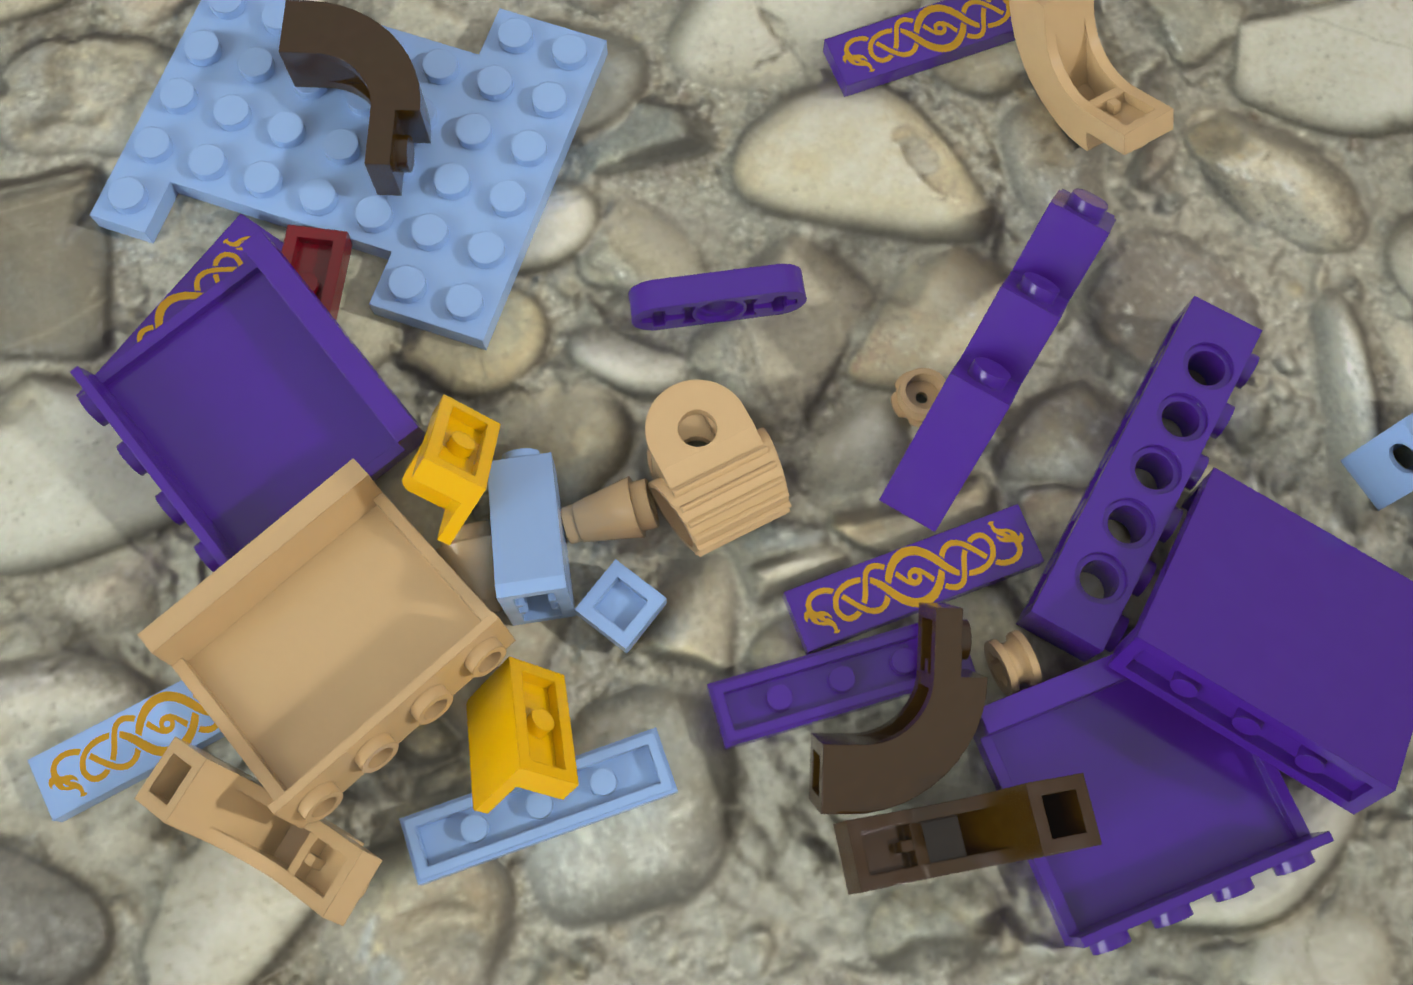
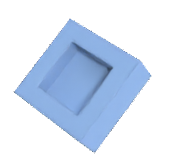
M615 559L578 604L575 612L577 616L627 654L665 607L667 598Z

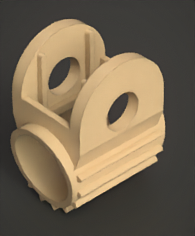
M687 380L667 388L654 400L645 422V437L648 447L647 460L653 479L648 482V489L664 518L695 555L701 557L791 512L789 509L792 507L789 501L790 495L775 446L764 427L756 429L744 405L732 391L708 380ZM691 441H703L707 443V445L701 447H694L688 445L687 443Z

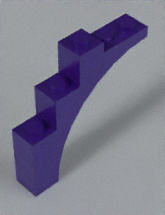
M1079 188L1074 189L1072 193L1065 189L1058 190L1012 271L1001 285L964 353L950 372L879 501L936 532L1010 408L1021 384L1060 321L1071 297L1110 234L1116 219L1114 215L1107 212L1108 204L1103 199Z

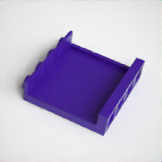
M261 229L240 244L250 259L95 375L79 366L70 371L84 390L78 396L81 405L102 426L110 423L123 440L116 446L119 454L138 474L144 476L148 473L161 489V492L155 495L156 501L175 523L180 526L187 523L200 540L194 546V549L212 572L221 567L351 459L354 458L372 480L376 481L421 446L426 434L282 252Z
M1214 467L1184 500L1181 507L1186 509L1188 513L1135 628L1116 646L1107 666L1354 815L1396 791L1413 733V581Z
M1112 654L985 705L977 730L973 736L996 791L1028 782L1084 773L1102 845L1029 859L1028 863L1065 946L1089 947L1093 956L1113 951L1130 943L1132 939L1128 929L1151 920L1154 928L1158 929L1189 918L1194 914L1189 903L1212 894L1215 902H1222L1243 895L1255 888L1251 877L1272 868L1276 876H1282L1303 869L1316 862L1311 853L1312 850L1334 841L1330 831L1310 833L1277 768L1108 667L1107 665Z

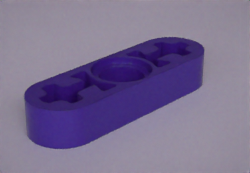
M773 264L648 280L633 286L628 292L633 326L650 331L781 315L799 309L807 301L802 270L793 264Z

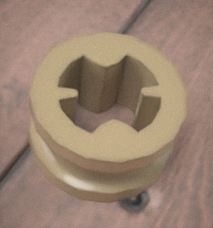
M1019 630L1007 633L1004 643H1000L997 639L985 642L984 653L988 667L996 684L1006 696L1019 692V685L1025 683L1028 687H1032L1042 682V673L1036 654L1027 638Z

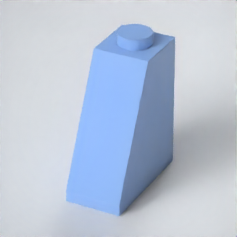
M520 448L508 451L502 455V459L492 461L488 478L496 598L513 626L576 616L565 530L561 518L562 507L557 471L551 452L540 454L539 450L533 448Z

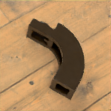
M286 0L279 54L294 86L342 89L360 96L371 105L365 167L377 195L402 196L404 172L411 173L414 167V143H431L430 117L410 57L399 41L386 28L369 16L356 10L328 2Z
M919 602L915 684L908 701L891 720L875 729L860 733H811L809 800L820 814H864L903 804L935 785L963 755L980 722L988 685V677L969 669H962V660L969 658L972 645L971 627L969 621L963 619V608L946 603Z
M1084 773L1028 782L962 799L833 824L848 895L1102 845Z

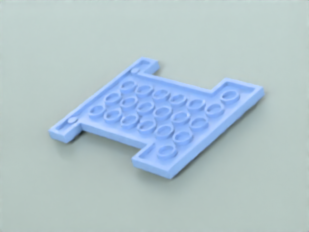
M201 0L90 213L92 219L99 227L154 244L178 194L286 228L288 225L347 231L353 244L352 249L388 260L369 303L375 315L487 350L608 55L607 40L499 8L480 54L383 26L403 46L415 68L430 117L431 143H414V167L411 173L404 172L402 196L377 195L364 164L371 105L360 96L342 89L294 86L279 54L286 0Z

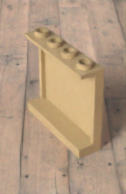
M354 458L137 634L153 655L172 666L274 800L268 806L271 812L301 829L308 823L317 822L332 813L341 803L343 792L365 773L375 772L385 766L395 756L399 748L398 744L419 725L429 724L442 716L452 704L453 695L474 677L485 676L494 670L504 659L507 652L506 649L516 641L500 618L487 608L386 497Z

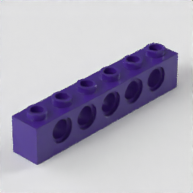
M1196 296L1178 314L1163 339L1016 625L1083 662L1091 659L1104 649L1108 652H1112L1129 624L1130 619L1122 615V612L1131 594L1139 597L1149 584L1156 570L1157 563L1149 560L1158 540L1165 543L1171 537L1182 518L1183 510L1177 507L1176 504L1183 489L1192 490L1202 477L1209 463V457L1201 454L1209 437L1217 439L1234 413L1235 406L1227 403L1234 387L1241 389L1247 383L1259 362L1260 357L1253 354L1252 351L1263 330ZM1188 369L1202 375L1207 385L1196 382L1189 374ZM1162 418L1173 421L1180 428L1182 437L1171 434L1164 427ZM1135 468L1143 469L1150 473L1156 482L1157 489L1145 487L1138 480ZM1108 520L1118 521L1127 528L1130 534V543H1123L1113 537L1108 528ZM1081 572L1090 573L1100 580L1104 589L1103 599L1092 597L1085 592L1080 582Z

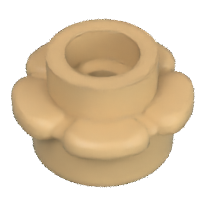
M918 368L902 374L895 383L897 390L891 396V405L896 415L900 418L906 417L912 426L920 427L946 379L939 372L929 368ZM923 394L927 401L925 403L917 402L916 395Z

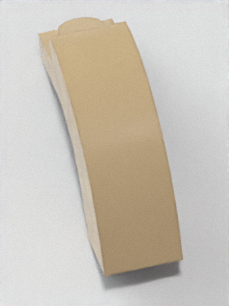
M1009 0L1013 32L1028 77L1051 116L1061 129L1079 146L1089 151L1105 143L1121 154L1126 155L1173 130L1174 109L1131 85L1116 71L1109 61L1101 45L1096 28L1094 0Z
M176 736L134 798L165 824L208 842L246 862L282 885L321 917L341 926H344L359 899L365 894L369 882L383 861L363 847V842L325 818L314 823H308L301 829L277 817L268 808L274 800L258 779Z

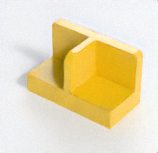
M443 394L432 412L424 440L404 472L402 484L409 492L445 509L437 540L450 546L486 490L501 424Z
M509 656L473 693L466 704L473 810L486 814L493 810L515 787L563 800L579 785L565 676Z

